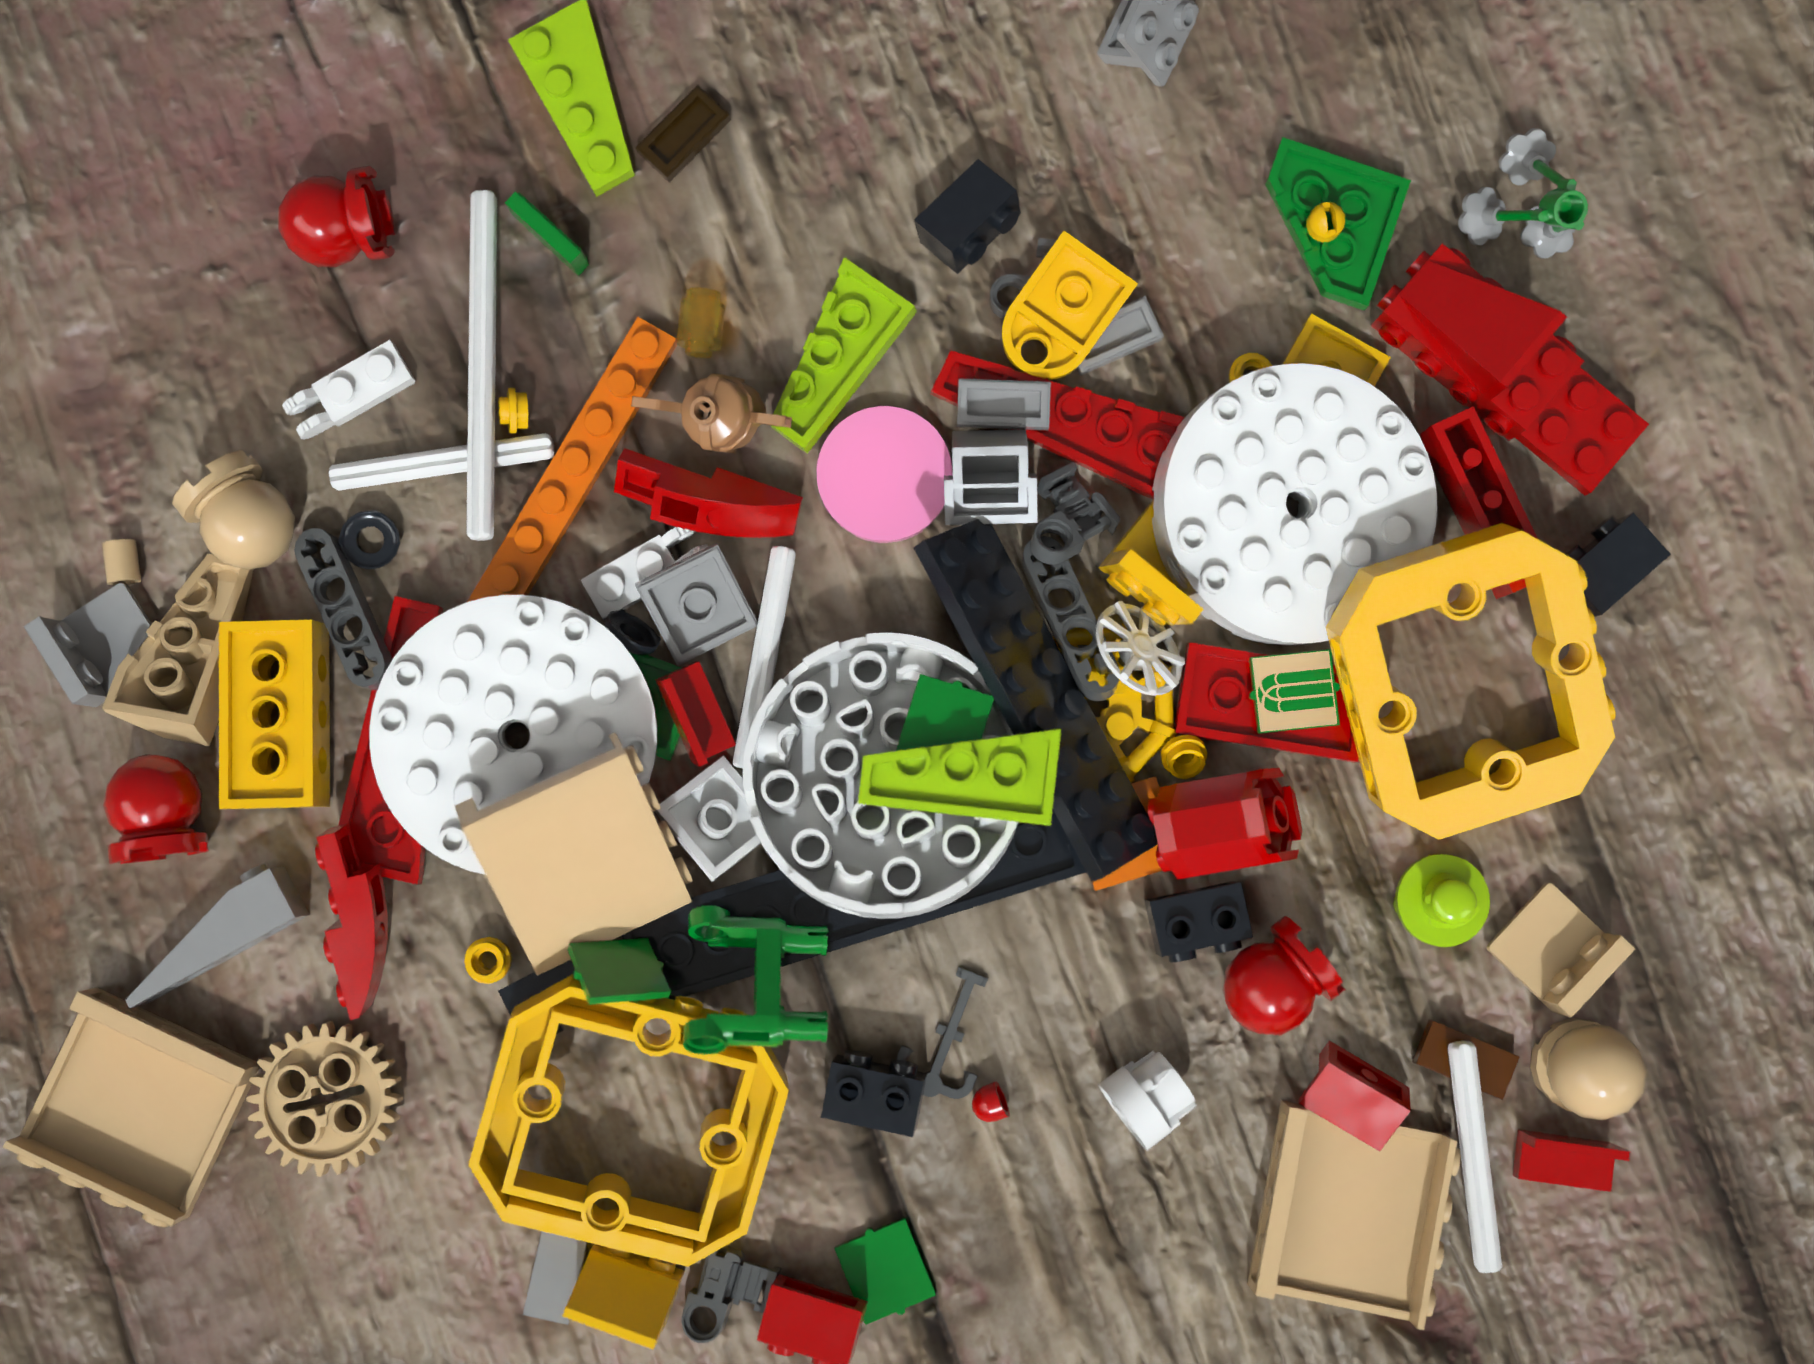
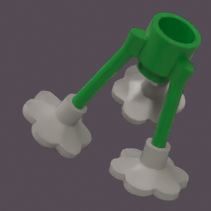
M1532 128L1525 135L1516 133L1507 140V151L1499 159L1500 169L1504 173L1509 174V180L1515 185H1523L1530 179L1540 180L1545 176L1558 186L1557 189L1549 191L1541 199L1539 207H1532L1529 210H1506L1504 202L1497 199L1494 189L1482 187L1477 193H1469L1464 197L1462 201L1463 213L1459 217L1458 225L1461 232L1468 234L1471 244L1483 245L1488 239H1496L1500 235L1502 224L1505 221H1525L1526 226L1520 234L1522 243L1525 246L1533 247L1534 254L1537 257L1546 259L1554 255L1555 252L1563 253L1571 249L1574 242L1572 233L1584 227L1583 221L1587 215L1588 203L1583 193L1575 190L1577 185L1575 179L1565 178L1549 166L1548 162L1556 154V147L1551 141L1547 140L1544 131L1539 128Z

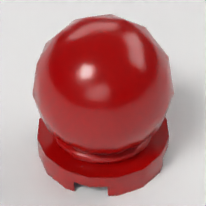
M371 166L352 168L347 172L345 182L334 176L314 175L297 182L290 188L279 206L278 230L288 248L301 260L317 267H338L353 261L362 250L367 258L372 261L391 258L395 250L392 246H387L386 236L395 235L392 211L385 189L375 190L371 180L376 178L377 172Z
M146 754L130 759L116 770L106 785L103 804L109 824L121 835L119 842L107 845L109 864L163 860L169 854L187 853V856L209 851L207 833H195V829L191 828L201 813L202 792L196 775L179 760L167 756Z
M1286 915L1270 927L1274 935L1273 943H1255L1239 951L1227 966L1222 990L1232 1018L1245 1029L1259 1034L1283 1035L1300 1027L1312 1013L1316 995H1323L1327 1000L1332 1001L1346 990L1341 985L1343 980L1318 947L1311 952L1307 950L1297 936L1302 929Z

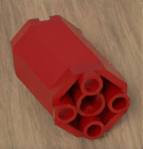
M1263 768L1160 787L1158 797L1149 799L1147 811L1151 822L1155 825L1158 841L1156 859L1163 872L1172 871L1177 879H1184L1297 859L1299 849L1291 850L1292 841L1301 840L1303 830L1293 789L1290 785L1281 787L1276 779L1284 777L1280 768Z

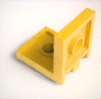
M1153 499L1098 568L1102 572L1109 574L1106 580L1117 591L1127 597L1131 595L1137 601L1143 602L1145 604L1142 608L1143 612L1161 626L1165 624L1172 626L1192 624L1204 609L1176 587L1167 573L1155 542L1152 518L1154 517Z

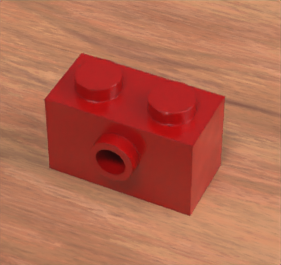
M779 1274L771 1284L756 1340L766 1343L767 1349L778 1355L793 1356L795 1352L811 1357L813 1364H850L854 1356L868 1301Z

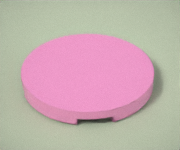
M892 406L870 407L846 417L826 438L817 462L818 490L828 513L841 527L856 537L878 543L906 540L916 536L928 527L945 506L944 476L952 475V462L949 450L939 432L927 420L916 413Z

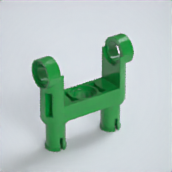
M711 905L700 906L691 910L688 918V933L693 939L708 942V946L755 948L753 1015L707 1014V1018L687 1022L683 1033L684 1049L695 1054L707 1055L720 1053L727 1046L732 1045L778 1047V1045H783L784 1040L821 1041L826 1043L828 1012L785 1011V1007L780 1006L781 958H784V953L821 954V956H826L828 936H826L828 932L827 925H786L785 920H781V918L731 916L730 912L724 908Z

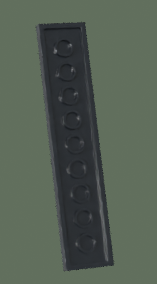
M1052 808L1051 825L1019 822L1004 855L993 870L978 885L952 903L927 913L889 919L861 917L845 913L812 898L798 888L781 870L691 897V903L622 935V939L648 938L657 961H661L664 964L662 972L671 991L668 999L675 1000L677 996H690L754 976L755 948L708 946V942L699 941L689 936V913L694 908L700 906H718L729 911L731 916L781 918V920H785L786 925H827L828 953L1086 873V870ZM784 953V958H781V967L821 954Z

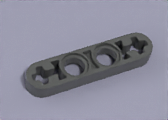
M320 528L305 530L299 535L295 543V556L345 672L351 682L357 686L369 690H378L383 675L393 659L350 561L343 554L338 542L339 539L336 536ZM321 542L326 545L322 547L320 553L324 562L332 565V567L326 568L322 560L312 556L317 552L316 543ZM341 577L345 582V591L338 600L330 601L326 593L327 586L333 579ZM358 616L362 621V632L356 639L348 641L344 636V626L350 618ZM363 649L364 654L368 659L378 662V664L372 668L374 674L373 677H369L363 674V672L369 668L368 662L364 655L354 651H359Z
M1041 536L1045 546L1051 549L1062 548L1055 539ZM1029 541L1024 547L1022 558L1023 571L1062 656L1070 669L1075 684L1087 699L1093 701L1106 700L1117 690L1119 679L1109 669L1101 656L1096 640L1097 620L1069 560L1060 564L1050 565L1053 577L1046 580L1047 572L1041 561L1033 563L1035 556L1031 552ZM1059 588L1066 589L1073 595L1074 602L1066 608L1055 607L1048 599L1051 591ZM1073 628H1084L1092 635L1093 641L1090 645L1083 648L1074 647L1068 642L1066 634ZM1109 652V655L1111 656L1112 660L1114 661V663H1115V664L1117 665V667H1118V664H1117V662H1116V660H1115V658H1114L1112 652ZM1094 655L1093 663L1097 672L1100 675L1108 674L1105 686H1100L1097 681L1088 682L1091 674V666L1088 659Z

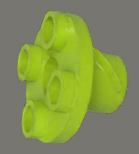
M1431 854L1415 861L1404 871L1396 888L1393 906L1402 925L1413 937L1429 945L1452 947L1467 942L1481 930L1488 917L1490 894L1483 876L1471 863L1453 855Z

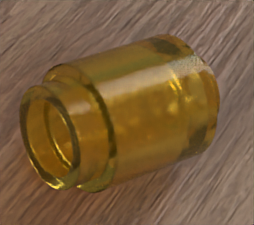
M689 288L685 290V298L680 300L677 345L685 349L687 356L710 358L712 357V351L722 349L725 304L721 302L722 294L719 291L708 288Z

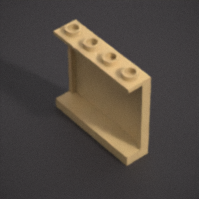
M616 733L609 735L614 749L479 810L473 797L455 805L461 828L537 976L571 960L568 953L569 943L610 941L692 902L685 886L693 881L682 856L673 859L669 850L677 846L666 820L657 823L653 812L661 809L650 784L647 783L641 786L636 774L644 771L633 745L623 748Z
M92 988L78 991L69 1008L77 1012L78 1015L20 1136L5 1141L3 1148L18 1154L16 1159L24 1165L34 1168L45 1167L58 1173V1179L67 1185L77 1188H84L86 1186L101 1193V1200L107 1204L116 1207L129 1206L143 1213L142 1218L152 1225L172 1227L190 1217L252 1085L249 1081L250 1077L257 1075L260 1066L250 1058L138 1006L129 1008L125 1000L104 990Z
M1281 1100L1247 1283L1254 1295L1274 1299L1275 1294L1373 1313L1407 1320L1417 1329L1424 1330L1426 1316L1431 1317L1435 1308L1436 1294L1435 1289L1432 1288L1434 1271L1441 1268L1444 1258V1245L1440 1241L1443 1222L1447 1223L1452 1212V1197L1448 1194L1451 1176L1457 1175L1460 1167L1461 1154L1460 1149L1456 1148L1457 1140L1445 1133L1401 1124L1379 1152L1300 1104Z

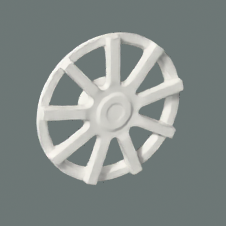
M1118 601L1106 608L1097 621L1096 640L1102 658L1113 674L1131 689L1142 694L1154 696L1170 692L1180 683L1182 666L1185 664V658L1180 656L1178 648L1171 637L1174 634L1171 627L1166 629L1152 620L1143 612V607L1139 608L1131 604H1125L1123 601ZM1118 613L1127 630L1111 619L1110 616ZM1130 615L1139 618V630ZM1149 625L1158 633L1157 635L1149 636ZM1103 628L1112 630L1122 640L1120 642H1104ZM1163 641L1168 651L1158 648L1156 644ZM1109 652H1119L1121 659L1126 664L1122 670L1114 663ZM1158 658L1172 664V671L1170 672ZM1152 666L1166 682L1164 686L1157 688ZM1133 669L1143 670L1145 686L1129 678Z

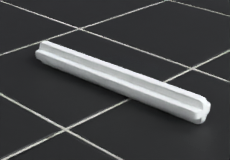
M547 433L495 440V467L548 460L554 457L553 440ZM467 445L334 464L329 467L330 483L332 488L340 491L467 472Z
M773 546L770 552L733 757V765L737 768L743 769L745 746L750 728L757 711L773 685L796 557L795 551L788 547Z
M1456 1041L1449 1044L1448 1053L1474 1266L1481 1273L1498 1272L1502 1268L1477 1051L1476 1046L1471 1041Z

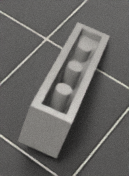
M262 864L240 875L242 883L228 890L125 999L128 1007L145 1005L309 916L310 914L286 868H267L266 864Z

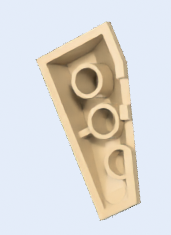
M207 554L175 594L176 602L160 622L155 620L146 631L148 637L133 656L127 654L119 664L102 709L108 714L163 738L210 746L219 721V622L243 621L254 569L246 570L225 564L213 554Z

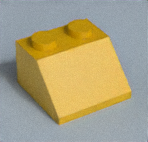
M594 1244L590 1249L562 1317L654 1350L667 1323L685 1270L676 1268L675 1263Z

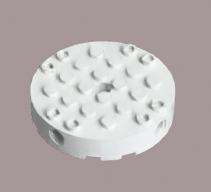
M1304 363L1282 364L1259 369L1233 380L1204 399L1182 420L1176 428L1177 430L1166 450L1162 453L1156 470L1152 491H1154L1152 526L1155 542L1168 575L1176 587L1204 609L1200 613L1201 615L1231 631L1232 634L1251 641L1280 645H1300L1329 641L1325 627L1360 568L1429 547L1433 542L1437 519V491L1432 465L1419 434L1401 409L1384 393L1357 376L1339 369ZM1287 496L1299 502L1296 518L1287 510Z
M499 595L473 600L449 609L420 628L402 646L384 673L375 696L370 721V753L380 791L391 812L403 828L419 844L434 855L455 866L485 875L461 828L455 805L473 797L478 809L481 810L614 749L609 737L613 733L617 734L623 748L633 745L644 771L636 774L640 785L643 786L649 783L655 762L657 721L650 689L642 671L621 641L606 627L580 610L558 601L528 595ZM514 722L523 723L530 732L529 742L521 749L512 748L505 739V730Z
M900 633L866 634L865 637L854 638L840 643L836 641L803 658V662L791 670L783 679L781 678L765 697L756 713L745 746L743 789L746 804L757 837L768 855L779 869L809 896L829 907L861 917L889 919L916 916L941 908L968 893L999 862L1007 850L1019 822L858 804L863 756L896 751L920 674L952 684L955 681H960L962 687L992 696L976 664L943 644L927 638ZM995 700L982 740L1013 736Z

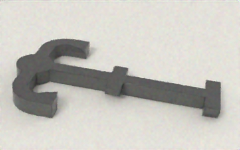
M958 967L956 976L964 979L965 983L948 1026L938 1024L936 1033L944 1037L931 1070L925 1072L927 1073L923 1095L927 1097L942 1094L953 1099L963 1098L972 1091L978 1077L974 1073L964 1071L965 1083L960 1088H953L943 1084L939 1076L952 1040L962 1042L964 1033L957 1031V1027L974 984L985 987L988 978ZM901 1045L896 1060L906 1061L914 1051L909 1047Z

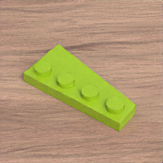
M578 0L507 39L596 197L634 177L633 165L587 0Z
M845 257L838 269L839 276L832 291H828L821 307L822 314L813 333H809L804 344V353L798 367L792 371L773 413L774 415L792 417L791 428L771 427L807 454L917 313L912 303Z
M1061 729L864 755L858 804L1051 825Z

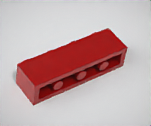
M1474 406L1431 425L1419 434L1437 479L1465 535L1504 523L1538 539ZM1525 579L1494 587L1491 590L1495 598L1499 599L1525 588Z

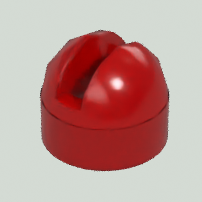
M997 1081L982 1086L975 1093L972 1100V1109L980 1120L997 1122L1010 1116L1006 1097Z

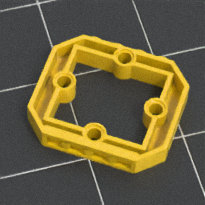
M1501 523L1372 564L1357 571L1325 628L1368 797L1381 810L1440 840L1581 794L1615 738L1612 721L1615 720L1616 713L1611 699L1605 693L1602 678L1606 676V666L1602 656L1596 651L1593 634L1597 632L1596 620L1591 610L1587 608L1583 590L1587 589V578L1583 568L1576 560L1522 530ZM1524 578L1537 632L1532 644V655L1535 662L1545 669L1560 737L1517 751L1511 750L1498 740L1491 738L1481 739L1473 743L1467 750L1464 758V768L1415 783L1404 734L1415 723L1417 717L1416 706L1412 699L1391 685L1376 625L1429 608H1433L1457 621L1469 620L1477 616L1483 609L1486 601V590ZM1460 583L1461 592L1458 598L1448 603L1447 595L1449 590L1454 585ZM1569 643L1568 654L1564 659L1558 661L1560 650ZM1388 701H1393L1391 712L1387 716L1379 718L1378 713L1382 705ZM1501 759V764L1497 771L1489 774L1490 766L1494 761Z
M574 974L514 1007L508 1022L468 1165L503 1222L689 1267L747 1234L789 1093L788 1077L771 1047L732 1045L727 1046L720 1053L707 1055L695 1054L684 1049L683 1033L687 1022L707 1018V1014L748 1015L743 1011L733 1008H722L721 1012L703 1008L701 1001L687 996H677L675 1000L665 998L588 1005L580 981L573 978ZM654 1018H661L668 1022L670 1029L664 1034L656 1035L646 1029L645 1023ZM559 1023L635 1042V1045L649 1056H663L670 1052H675L741 1069L730 1109L720 1108L712 1111L704 1118L701 1124L700 1153L702 1159L713 1168L700 1213L631 1197L629 1184L623 1177L613 1173L598 1175L588 1185H583L518 1169L531 1123H542L550 1120L557 1114L565 1092L563 1073L556 1066L548 1063ZM533 1085H543L550 1090L552 1096L544 1100H537L529 1094L528 1088ZM729 1132L733 1134L735 1140L729 1145L722 1146L714 1143L711 1138L716 1133ZM601 1198H610L618 1206L612 1210H602L595 1202Z

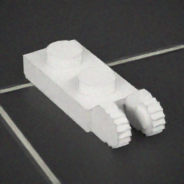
M388 340L311 384L313 388L304 389L294 394V396L286 399L282 406L287 415L291 416L299 414L319 402L322 403L326 412L313 415L300 423L296 428L301 439H309L334 425L341 426L411 386L416 381L395 344Z
M675 527L662 537L658 535L589 574L581 579V582L602 619L605 620L611 611L625 610L642 600L635 587V583L709 546L706 544L697 546L675 561L669 548L690 538L696 532Z

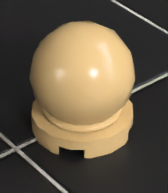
M243 450L225 454L205 465L211 472L209 475L201 479L194 487L186 480L175 493L172 502L174 507L187 523L200 522L199 532L208 550L225 564L246 570L267 567L288 551L293 539L295 516L282 493L270 483L259 481L263 472L261 466L252 455L248 457Z
M1570 1018L1552 1024L1550 1026L1552 1028L1543 1035L1539 1044L1535 1043L1532 1048L1530 1069L1536 1087L1545 1094L1549 1101L1583 1118L1604 1120L1628 1112L1643 1095L1647 1075L1640 1051L1631 1040L1610 1026H1603L1590 1020Z

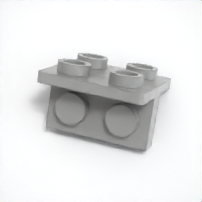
M1121 0L1097 55L1105 64L1141 67L1154 85L1165 86L1172 69L1176 66L1178 56L1188 34L1196 22L1199 8L1193 0Z

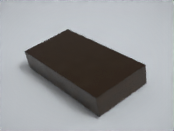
M697 85L635 148L637 153L670 183L731 121L730 114Z

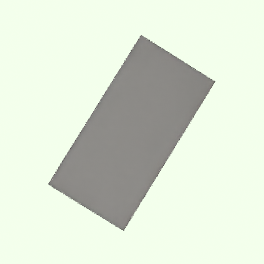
M1146 296L1121 307L1087 357L1077 368L1080 376L1163 339L1164 335Z
M959 379L957 427L1048 430L1051 382Z
M544 1231L541 1232L523 1315L569 1325L571 1320L562 1317L584 1266L589 1242Z

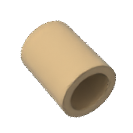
M117 539L103 542L102 549L107 585L115 586L118 583L130 585L141 582L136 540Z

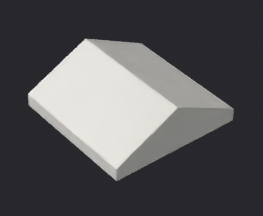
M724 756L659 804L661 809L654 811L661 821L666 820L672 834L712 882L761 844L750 820L743 789V778Z

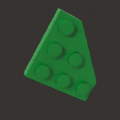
M1282 137L1265 185L1321 296L1365 311L1373 295L1411 180ZM1324 202H1334L1345 213V226L1336 239L1329 242H1320L1313 239L1306 227V221L1310 212L1315 206ZM1325 211L1327 216L1328 230H1332L1334 228L1331 219L1330 212Z

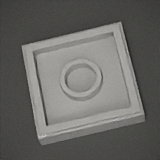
M718 543L635 583L636 589L677 666L757 627L758 621Z

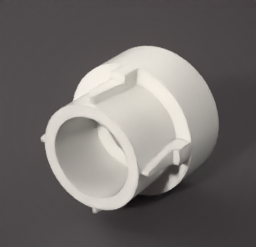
M1152 1051L1136 1063L1131 1061L1098 1084L1114 1111L1146 1151L1169 1135L1173 1129L1181 1124L1179 1120L1197 1106L1195 1104L1196 1100L1185 1082L1160 1052L1155 1053Z

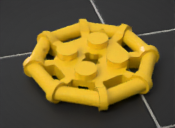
M1122 623L1121 626L1127 630L1125 624ZM1073 628L1066 634L1068 642L1074 647H1078L1077 645H1090L1093 641L1092 635L1084 628ZM1103 628V635L1107 642H1120L1122 640L1112 630ZM1112 652L1117 662L1120 658L1119 652ZM1089 658L1091 674L1088 682L1097 681L1100 686H1105L1108 674L1100 675L1093 663L1094 658ZM1158 658V659L1166 666V668L1171 672V671H1172V666H1171V667H1168L1160 658ZM1117 662L1119 669L1122 670L1124 667ZM1152 666L1157 688L1164 686L1166 682ZM1130 674L1129 678L1142 686H1145V677L1137 681L1132 676V674ZM1119 680L1117 690L1111 697L1106 699L1108 707L1102 709L1100 717H1096L1130 783L1134 782V776L1169 740L1176 737L1173 720V689L1166 694L1155 695V720L1142 717L1141 693L1131 689ZM1137 727L1150 733L1126 758L1119 745Z

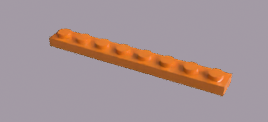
M640 317L636 318L467 602L499 595H529L640 409L639 407L631 406L632 396L647 397L678 345L675 337Z

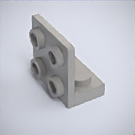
M118 583L61 621L39 616L23 627L71 703L98 707L105 702L117 667L127 654L133 656L148 637L146 631L152 623L128 585Z

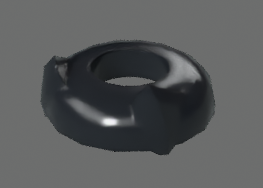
M379 510L362 511L349 517L342 526L338 542L347 560L357 567L368 570L381 568L393 560L398 553L400 536L396 525L390 518ZM367 527L379 529L384 536L383 547L376 553L365 552L359 545V534Z
M624 609L611 611L605 619V627L633 654H651L660 644L661 637H658L649 625L636 616L626 613Z

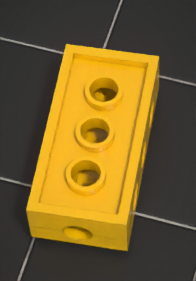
M312 619L219 622V809L330 807L329 633L325 624ZM278 660L279 672L272 679L270 674L271 666ZM278 706L280 716L277 723L273 725L271 722V712L274 707ZM277 751L280 763L274 772L271 767V758Z

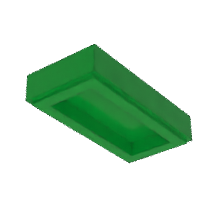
M515 191L507 199L505 204L514 218L577 276L589 266L588 259L582 249L520 192L517 193Z

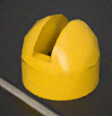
M1334 202L1318 204L1307 218L1306 227L1308 233L1313 239L1320 242H1329L1336 239L1345 226V213ZM1325 211L1330 212L1331 219L1334 228L1332 230H1328L1327 216Z

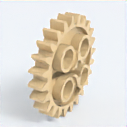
M333 1021L323 1023L320 1033L314 1023L303 1026L302 1036L296 1030L286 1033L285 1040L287 1045L278 1041L269 1046L275 1058L266 1056L257 1061L258 1065L266 1073L250 1077L249 1081L260 1087V1092L246 1097V1101L259 1104V1111L248 1116V1120L262 1121L264 1126L254 1136L256 1139L267 1136L271 1138L272 1142L265 1152L267 1155L279 1149L284 1152L281 1158V1166L284 1167L297 1159L298 1174L307 1172L313 1164L315 1165L317 1177L327 1174L331 1165L337 1175L342 1174L348 1168V1161L357 1168L365 1163L363 1151L373 1156L381 1150L376 1139L386 1141L392 1137L393 1133L384 1124L394 1123L400 1119L401 1115L391 1110L390 1105L402 1101L403 1096L391 1093L390 1087L402 1079L401 1076H388L386 1072L394 1064V1058L380 1061L378 1055L381 1053L384 1044L380 1043L368 1048L366 1044L369 1039V1032H362L355 1038H352V1024L343 1025L337 1034ZM338 1058L345 1060L351 1068V1075L348 1081L341 1080L334 1071V1065ZM293 1070L299 1071L305 1079V1088L302 1093L295 1091L290 1084V1074ZM358 1085H362L365 1088L362 1094L345 1096L331 1103L322 1102L292 1112L286 1110L287 1103L308 1100L321 1093L327 1095ZM348 1104L354 1105L359 1109L362 1118L360 1126H353L346 1120L345 1109ZM302 1116L309 1117L314 1121L316 1126L314 1138L307 1137L302 1133L300 1128Z

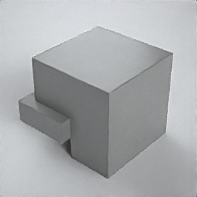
M1026 429L952 431L953 475L944 476L945 525H963L979 519L983 524L1037 523V474H1028Z

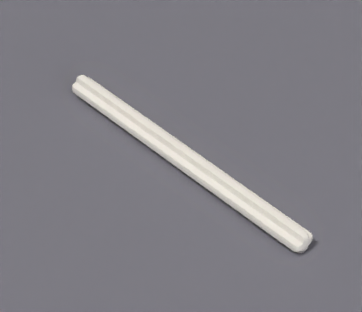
M475 190L470 196L466 534L470 539L477 541L491 540L494 536L497 198L490 190Z

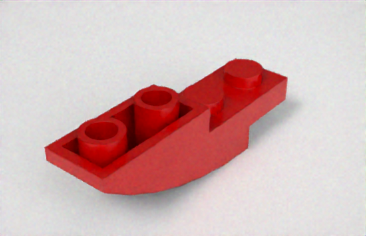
M624 448L617 462L614 492L651 505L650 519L701 533L745 538L790 536L796 530L803 501L801 496L718 467L712 478H708Z
M347 823L331 827L316 837L318 843L315 846V855L319 867L322 870H326L331 886L328 891L331 910L335 915L339 914L340 920L324 931L323 949L328 962L334 963L338 977L336 983L338 1001L342 1007L347 1008L349 1018L353 1020L360 1018L371 1007L381 982L388 940V912L385 887L379 863L361 867L350 827Z

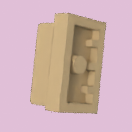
M1545 883L1486 947L1503 966L1552 1012L1570 1018L1635 950L1621 935L1604 933L1552 883Z

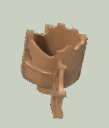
M712 373L709 377L700 379L687 390L682 403L632 396V407L680 413L684 429L691 439L698 443L703 450L735 454L736 449L744 447L751 441L760 425L791 428L792 417L766 414V407L760 398V394L753 387L744 383V379Z

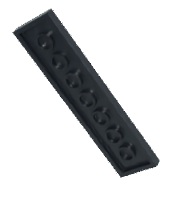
M979 519L925 539L916 545L914 550L1012 734L1021 735L1061 729L1052 808L1090 880L1095 882L1106 877L1158 845L1153 823L1089 704L1078 690L1068 665L992 524H983Z

